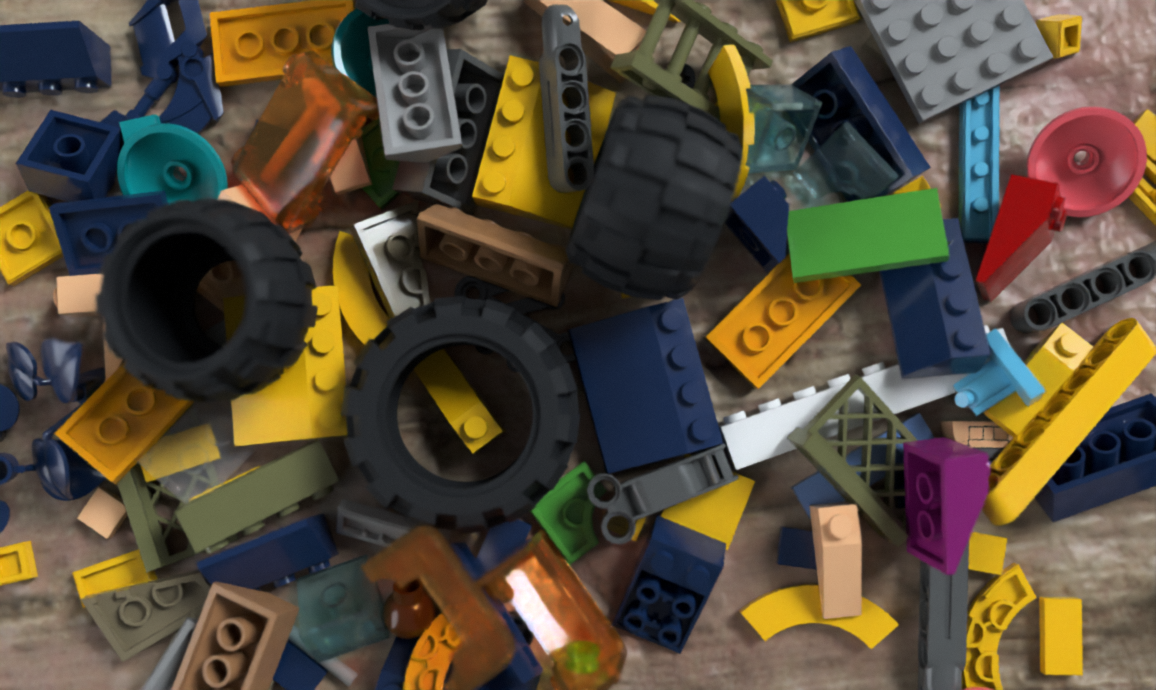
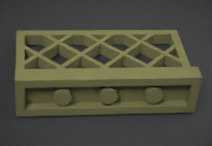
M854 375L804 429L796 427L787 439L847 502L857 504L858 514L881 538L899 547L907 539L908 535L904 532L906 529L905 511L899 517L893 513V496H905V489H894L895 470H904V463H895L896 444L918 440L860 376ZM858 389L864 395V412L848 413V399ZM863 418L862 439H847L848 419ZM873 418H884L888 422L887 438H872ZM830 419H839L837 440H825L818 432ZM887 444L886 464H871V445ZM862 445L861 465H849L846 462L847 446ZM870 471H885L884 490H872L869 487Z
M193 403L186 410L191 422L189 429L201 426ZM166 431L164 434L170 436L174 433ZM139 461L117 483L146 572L205 552L204 549L195 553L189 542L185 551L171 555L167 543L173 528L185 531L182 525L176 523L178 518L175 513L172 519L169 520L158 515L155 505L162 492L180 500L179 506L190 502L189 497L198 480L212 485V488L220 485L214 462L199 466L196 473L191 470L183 471L193 476L184 496L165 488L171 476L163 478L159 485L153 482L146 483ZM205 467L209 479L201 475ZM149 486L156 489L153 498ZM161 522L168 525L165 532L163 531ZM237 533L227 538L229 543L239 539Z

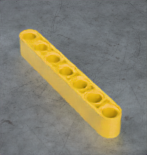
M1135 318L1121 320L1107 330L1076 370L990 464L991 472L988 477L989 492L981 510L992 524L1002 526L1019 516L1155 356V344Z

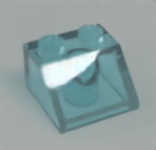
M750 85L751 88L746 89L749 113H754L755 134L754 145H749L746 162V166L750 167L748 173L797 170L822 102L793 85Z
M367 554L297 578L298 607L300 608V639L317 663L389 638V630L386 628L382 616L384 601Z

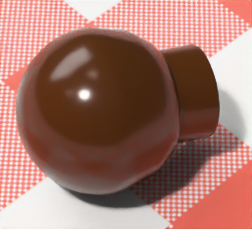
M403 576L395 580L393 592L387 597L382 612L384 624L398 638L414 639L420 637L425 629H428L434 621L435 608L432 598L423 590L422 580L415 576Z

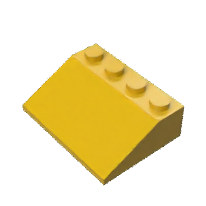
M510 55L472 197L477 206L572 229L585 190L560 193L550 185L547 171L539 62ZM587 81L593 161L595 163L607 131L616 93ZM562 93V101L568 107V98ZM566 130L565 140L570 145L571 136ZM569 167L568 178L573 183L574 173Z
M338 285L318 286L312 290V305L318 307L316 323L314 327L308 328L304 339L308 345L297 362L290 367H284V373L280 375V379L255 394H246L231 400L235 446L348 436L346 416L341 415L346 375ZM246 295L223 298L227 344L239 329L244 316Z

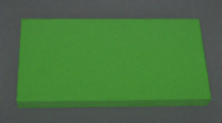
M937 188L789 211L787 235L794 283L949 261V251Z

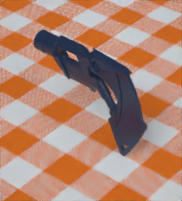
M147 0L128 23L129 26L134 28L143 63V66L140 67L141 74L152 78V80L144 90L145 93L133 110L127 112V115L113 110L100 122L120 128L119 122L145 117L155 101H159L169 85L178 80L171 102L159 116L161 123L183 126L200 134L213 119L218 122L224 111L220 86L216 83L214 55L211 53L203 58L204 51L200 48L207 37L199 2L198 0ZM179 1L186 29L174 40L166 8L170 3ZM179 65V78L178 72L175 70V66ZM123 136L121 137L119 153L124 145Z

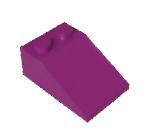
M945 437L903 442L906 534L908 535L906 539L907 552L946 575H954L989 492L988 477L990 476L991 468L988 461V453Z

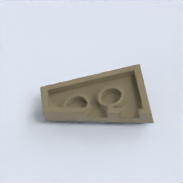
M418 200L353 224L350 227V231L390 319L411 306L417 308L430 303L427 274L423 268L422 258H420L417 214H419Z
M199 570L86 595L81 601L121 661L124 662L181 628L187 617L194 619L200 617L212 585Z

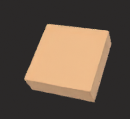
M98 487L77 519L106 539H109L115 535L128 514L123 499L105 487Z

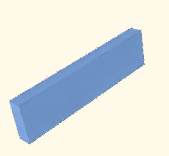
M916 413L902 421L904 426L917 440L935 438L920 413ZM887 431L875 438H887ZM887 444L871 445V464H886ZM896 444L895 463H904L903 444ZM862 445L846 454V462L849 465H861ZM819 471L791 487L809 519H811L809 505L845 501ZM870 471V486L883 479L885 471Z

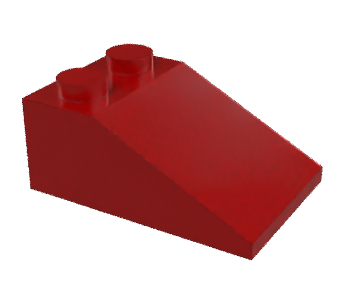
M1011 174L976 278L977 286L985 301L992 302L1052 242L1055 231H1062L1066 221L1067 210H1064L1065 198L1060 195L1059 183Z

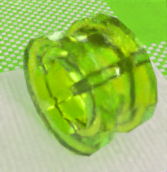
M573 641L566 645L568 657L565 659V667L567 670L578 674H589L599 669L597 657L600 655V647L597 644L589 641Z

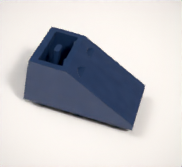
M657 515L644 542L612 626L681 654L723 569L726 543Z

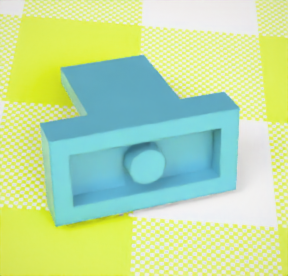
M996 328L986 334L991 352L990 361L984 364L978 373H970L953 385L958 392L955 396L956 405L961 408L968 406L976 417L1014 392L1029 407L1041 399L1046 391Z

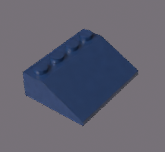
M683 298L647 306L568 330L606 474L723 444Z

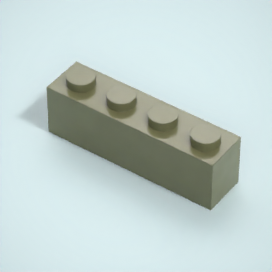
M315 439L177 507L175 514L195 553L205 549L206 553L210 554L229 544L227 538L239 531L242 532L243 536L248 535L264 526L263 519L275 513L280 518L299 508L298 501L310 495L313 500L329 494L334 490L332 484L338 482L339 479L320 441Z

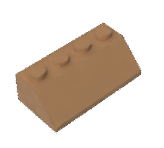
M435 204L420 212L417 217L420 258L549 305L558 306L573 269V263L569 262L565 247L559 244L542 242L525 232H514L500 227L492 220L475 218L455 207L447 208Z
M214 582L171 690H268L300 608L267 592Z

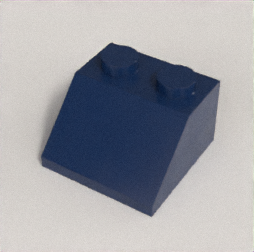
M50 109L16 162L28 191L67 202L105 198L115 183L122 137L121 128Z
M764 175L731 202L724 224L764 271L768 273L785 258L789 203L785 200L787 194L780 184L774 180L770 182Z

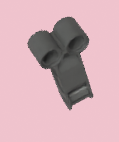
M725 443L705 449L621 483L611 474L599 473L593 476L588 482L587 493L595 506L607 508L608 510L602 516L600 523L604 537L613 544H625L635 534V520L737 480L738 475H733L723 450L726 447ZM609 480L613 483L615 491L609 500L602 501L594 496L593 489L598 481ZM620 515L628 520V529L622 535H612L607 529L608 521L612 517Z

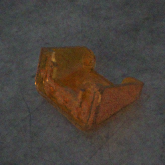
M314 51L303 52L300 55L293 54L286 61L283 67V73L285 74L245 146L241 147L231 160V164L234 165L232 169L233 175L273 223L281 225L288 234L309 226L316 221L322 211L318 204L324 198L320 193L352 140L361 137L364 132L361 128L365 124L367 117L373 121L379 117L377 98Z
M430 525L417 526L361 566L372 583L381 579H391L396 581L400 588H402L409 582L419 578L457 631L463 642L449 656L453 662V673L451 679L444 685L446 690H475L505 668L514 658L516 640L512 632L437 528Z

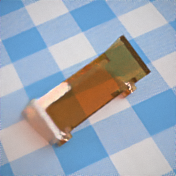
M539 530L487 569L473 583L477 590L484 586L487 594L494 601L500 600L503 603L510 601L553 662V676L550 677V681L555 690H608L619 683L628 654L627 648L607 616L545 531Z

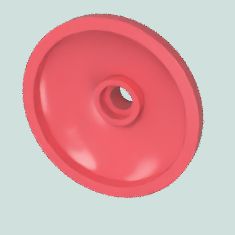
M1105 107L1073 109L1053 119L1037 135L1027 158V176L1029 178L1059 183L1060 195L1065 198L1064 210H1067V216L1089 217L1099 215L1120 205L1137 188L1146 168V144L1138 127L1126 116L1115 110ZM1086 151V156L1082 161H1074L1076 153Z

